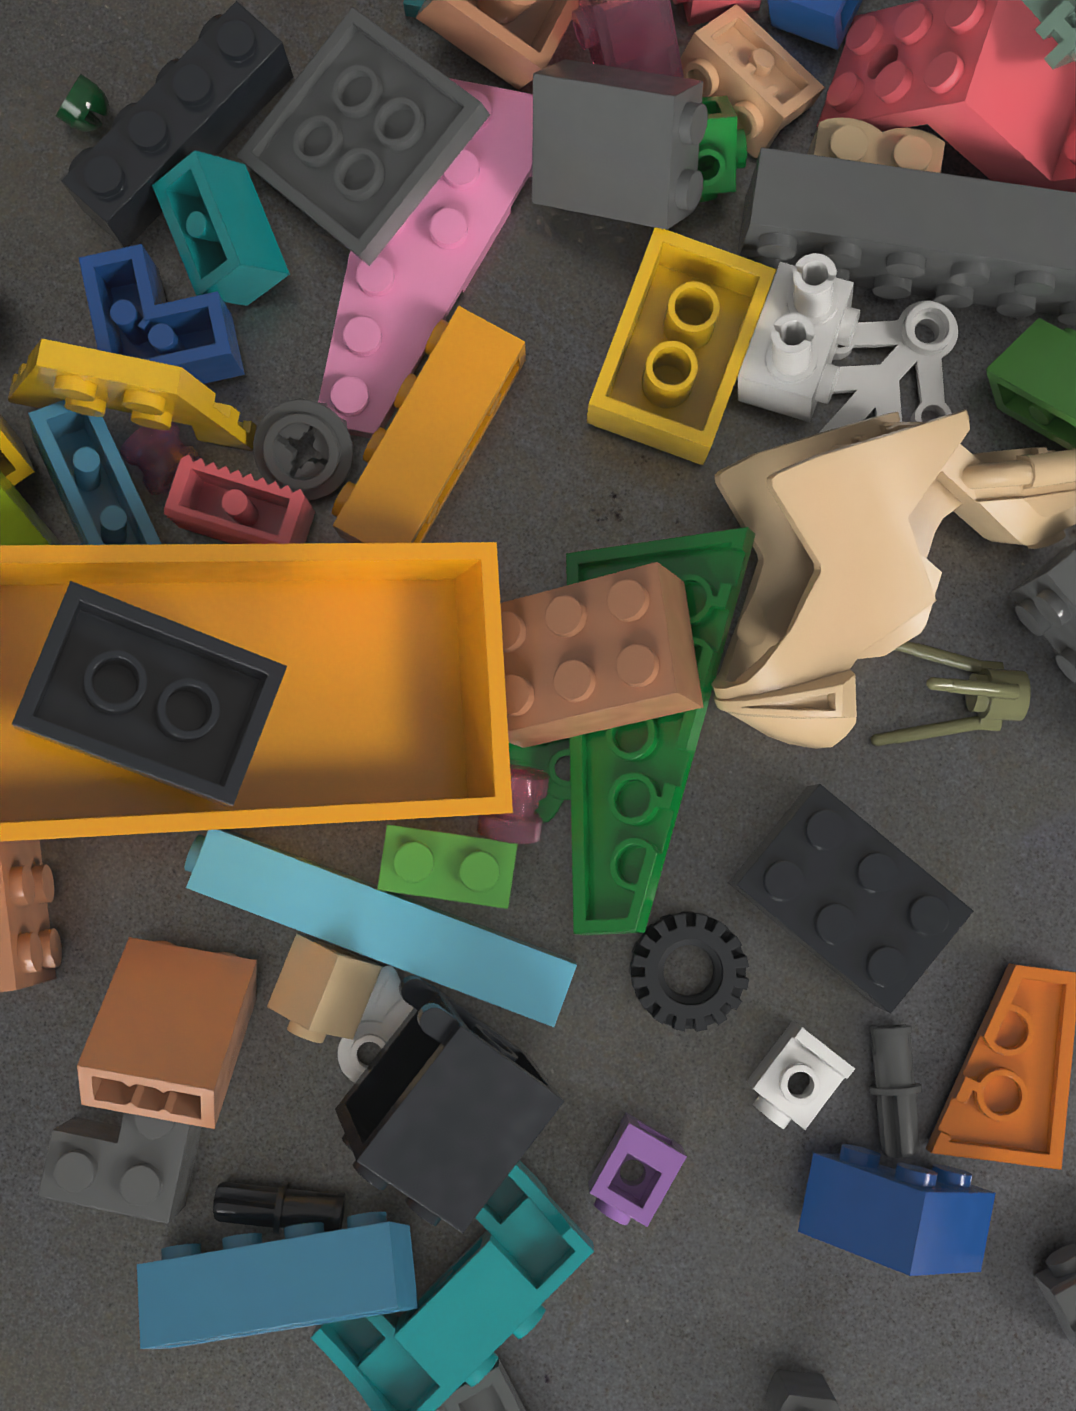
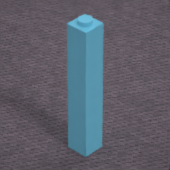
M229 829L208 830L206 836L199 834L193 841L185 861L184 870L191 872L186 886L187 889L552 1027L556 1024L577 967L576 960L404 895L377 890L378 886Z

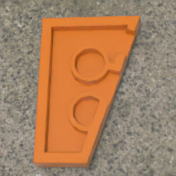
M1008 964L927 1143L926 1150L933 1154L1062 1170L1076 1025V972Z

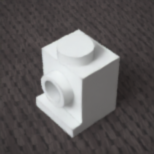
M792 1021L746 1082L753 1090L760 1094L753 1105L782 1129H785L792 1119L806 1130L843 1079H848L855 1068L803 1027ZM796 1072H805L810 1079L809 1085L802 1094L790 1093L788 1090V1080L791 1075Z

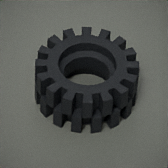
M681 911V913L662 916L659 921L653 925L650 924L646 928L645 933L638 942H635L629 974L631 975L632 987L638 1000L655 1020L661 1024L665 1023L672 1026L674 1030L685 1032V1029H695L698 1032L708 1030L707 1026L713 1023L720 1025L728 1019L726 1015L733 1008L735 1010L738 1009L742 1003L740 999L743 989L747 990L749 978L746 977V968L749 967L748 958L742 951V943L726 925L705 914ZM685 945L702 948L709 955L713 964V976L709 985L702 992L690 996L681 995L671 990L665 981L663 972L664 964L669 954L678 947Z

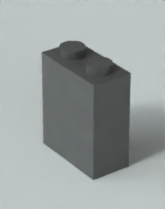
M567 59L533 73L532 203L666 230L695 212L703 190V176L698 171L699 143L704 137L708 120L707 108L702 104L703 81Z

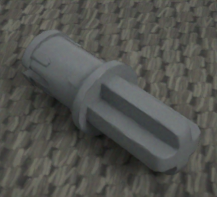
M906 1024L871 1026L869 1031L872 1036L875 1084L869 1086V1093L877 1096L881 1151L884 1156L911 1157L918 1154L920 1150L916 1093L922 1092V1084L916 1083L914 1079L911 1042L912 1026Z

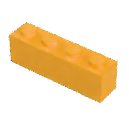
M461 306L457 307L449 322L441 319L436 324L425 347V353L430 355L418 376L410 373L403 381L394 401V407L399 409L387 430L379 427L372 435L363 454V461L368 463L356 484L348 481L344 485L334 502L331 514L337 518L333 523V527L341 538L350 543L423 542L525 363V341Z

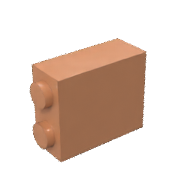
M129 937L77 1064L81 1105L215 1129L256 1003L257 960L242 958L229 952L215 953L177 946L168 941H149Z

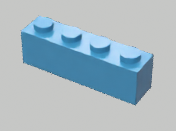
M65 400L28 413L34 443L82 545L161 544L103 417L87 416L70 411L64 407Z
M368 1212L348 1216L347 1229L325 1232L324 1223L322 1222L304 1223L285 1227V1239L263 1243L262 1233H248L222 1238L223 1250L202 1253L201 1244H182L162 1248V1260L137 1264L140 1349H171L418 1309L410 1225L387 1222V1212Z

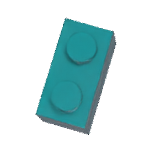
M194 150L152 185L196 296L218 291L224 302L248 306L290 275L245 164Z

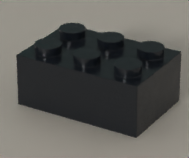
M70 581L11 725L22 732L223 806H233L287 666Z
M821 784L806 787L728 882V884L874 1006L890 1014L974 912Z

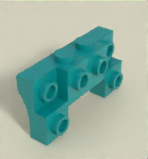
M520 1160L475 1217L484 1226L486 1231L417 1299L418 1309L407 1310L400 1317L395 1313L320 1324L315 1327L311 1339L349 1379L371 1411H436L464 1382L470 1387L475 1386L496 1364L499 1357L494 1351L512 1333L517 1339L527 1335L546 1312V1309L541 1304L594 1252L593 1241L547 1194V1188Z

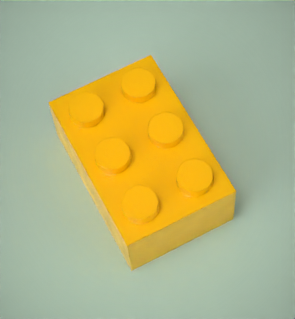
M655 227L590 398L587 424L704 465L777 269L672 231Z

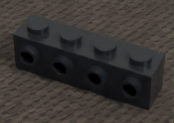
M236 1L224 14L213 16L204 25L200 32L199 40L180 59L175 58L169 61L161 69L156 78L155 85L137 103L128 104L117 114L113 121L112 129L94 147L82 150L73 159L68 174L61 182L79 207L123 248L129 247L163 212L152 185L194 150L217 156L294 77L283 42Z

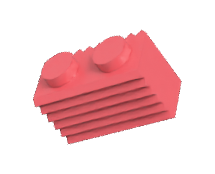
M189 454L180 459L164 507V515L170 518L179 528L230 544H303L306 542L315 514L311 503L301 489L293 492L288 485L280 488L276 481L268 484L263 477L256 481L251 473L244 477L239 470L231 472L227 466L219 469L214 462L207 465L202 458L195 461Z

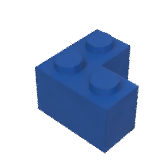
M142 244L79 257L98 350L179 366L203 384L245 375L233 317L218 291L166 303L160 271Z
M842 1144L840 1154L813 1153L798 1232L909 1276L981 1272L996 1193L972 1185L973 1174L941 1164H933L932 1170L916 1165L897 1163L895 1170L879 1164L880 1153L848 1144Z

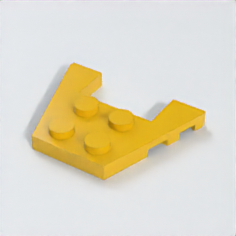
M42 338L28 355L27 364L22 363L18 374L14 373L12 376L8 396L10 403L35 408H43L65 400L64 407L66 409L93 417H103L106 408L132 413V422L158 430H170L172 422L192 426L195 436L199 441L253 451L254 436L257 425L252 421L243 420V422H238L240 415L238 410L231 405L214 402L216 393L182 367Z

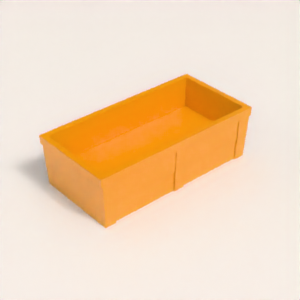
M497 542L0 545V842L513 813ZM70 581L287 666L233 806H223L22 732L11 725Z

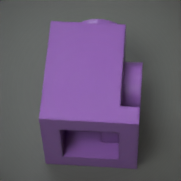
M626 1112L620 1122V1127L588 1181L589 1193L597 1197L593 1205L604 1215L622 1225H628L630 1219L633 1218L648 1227L687 1157L682 1145ZM628 1160L641 1162L644 1166L642 1176L634 1181L624 1179L620 1175V1168L623 1163Z

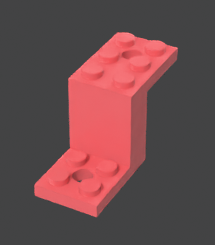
M918 0L854 17L846 35V42L832 83L827 91L826 101L818 124L823 120L831 118H853L869 123L881 132L928 124L991 181L1076 193V62L1073 61L1056 69H1052L1047 64L1044 58L1058 43L1053 37L1043 40L1035 31L1041 22L1022 0Z

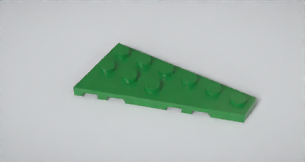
M749 527L566 553L567 585L655 562L660 563L684 581L704 706L703 708L570 737L573 934L645 933L713 689L711 684L717 675L756 534Z

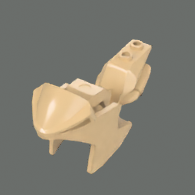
M967 409L926 422H900L899 413L892 412L751 454L719 470L715 474L717 487L742 528L749 527L756 534L753 548L757 553L758 563L720 672L711 684L715 693L713 698L717 708L728 712L766 736L787 744L815 749L836 745L847 736L856 724L855 674L850 670L856 660L887 655L920 634L927 624L932 604L937 601L935 594L942 574L927 557L934 534L942 519L953 511L983 538L991 542L1027 545L1029 549H1038L1061 541L1066 537L1064 530L1076 524V448L1055 451L1047 450V447H1032L972 454L960 444L970 430Z

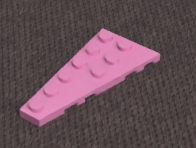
M449 78L479 100L490 116L370 266L350 251L318 400L320 403H327L333 412L347 421V429L350 435L371 439L379 427L385 428L396 409L394 401L398 390L405 378L410 373L414 374L425 355V347L434 327L441 319L447 321L446 317L460 293H464L510 215L511 206L528 177H532L533 94Z

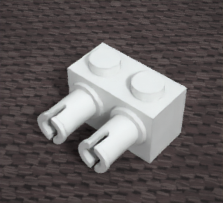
M812 253L799 259L796 266L783 262L779 263L738 374V401L807 422L811 421L817 402L829 403L840 370L839 366L831 364L838 344L845 347L850 346L861 311L851 307L854 282L836 278L837 270L829 257L823 254Z

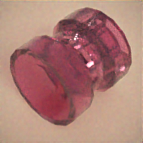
M510 764L513 813L479 815L476 831L480 835L497 841L516 844L536 843L540 841L543 819L535 809H538L539 802L547 796L550 775L539 769Z

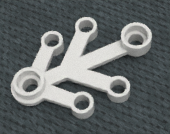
M919 301L909 305L902 312L898 320L858 322L850 346L837 347L833 360H841L847 357L853 348H895L880 365L840 367L833 394H854L820 432L865 420L873 410L875 417L898 412L900 422H902L899 381L914 364L920 405L912 413L910 422H922L921 415L923 411H933L939 417L952 414L949 406L945 403L942 358L950 353L958 338V325L951 311L944 305L934 301ZM921 325L929 327L934 333V341L931 343L921 342L915 335V327Z

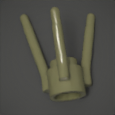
M907 641L895 650L914 657L976 673L971 674L968 680L930 677L926 685L931 690L966 694L967 709L970 712H977V716L874 734L871 737V743L874 746H882L975 730L1000 731L1003 720L1021 721L1027 714L1031 697L1028 674L1022 670L1004 669L1003 662L978 660L917 642Z

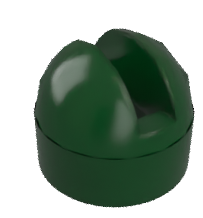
M80 74L58 110L56 117L72 128L80 131H93L99 129L102 126V122L90 110L100 115L108 116L110 112L109 101L97 84Z

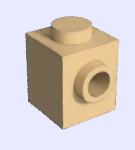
M296 933L267 1007L289 1019L290 1022L287 1030L303 1039L323 1043L326 1035H332L353 1040L382 966L333 943Z

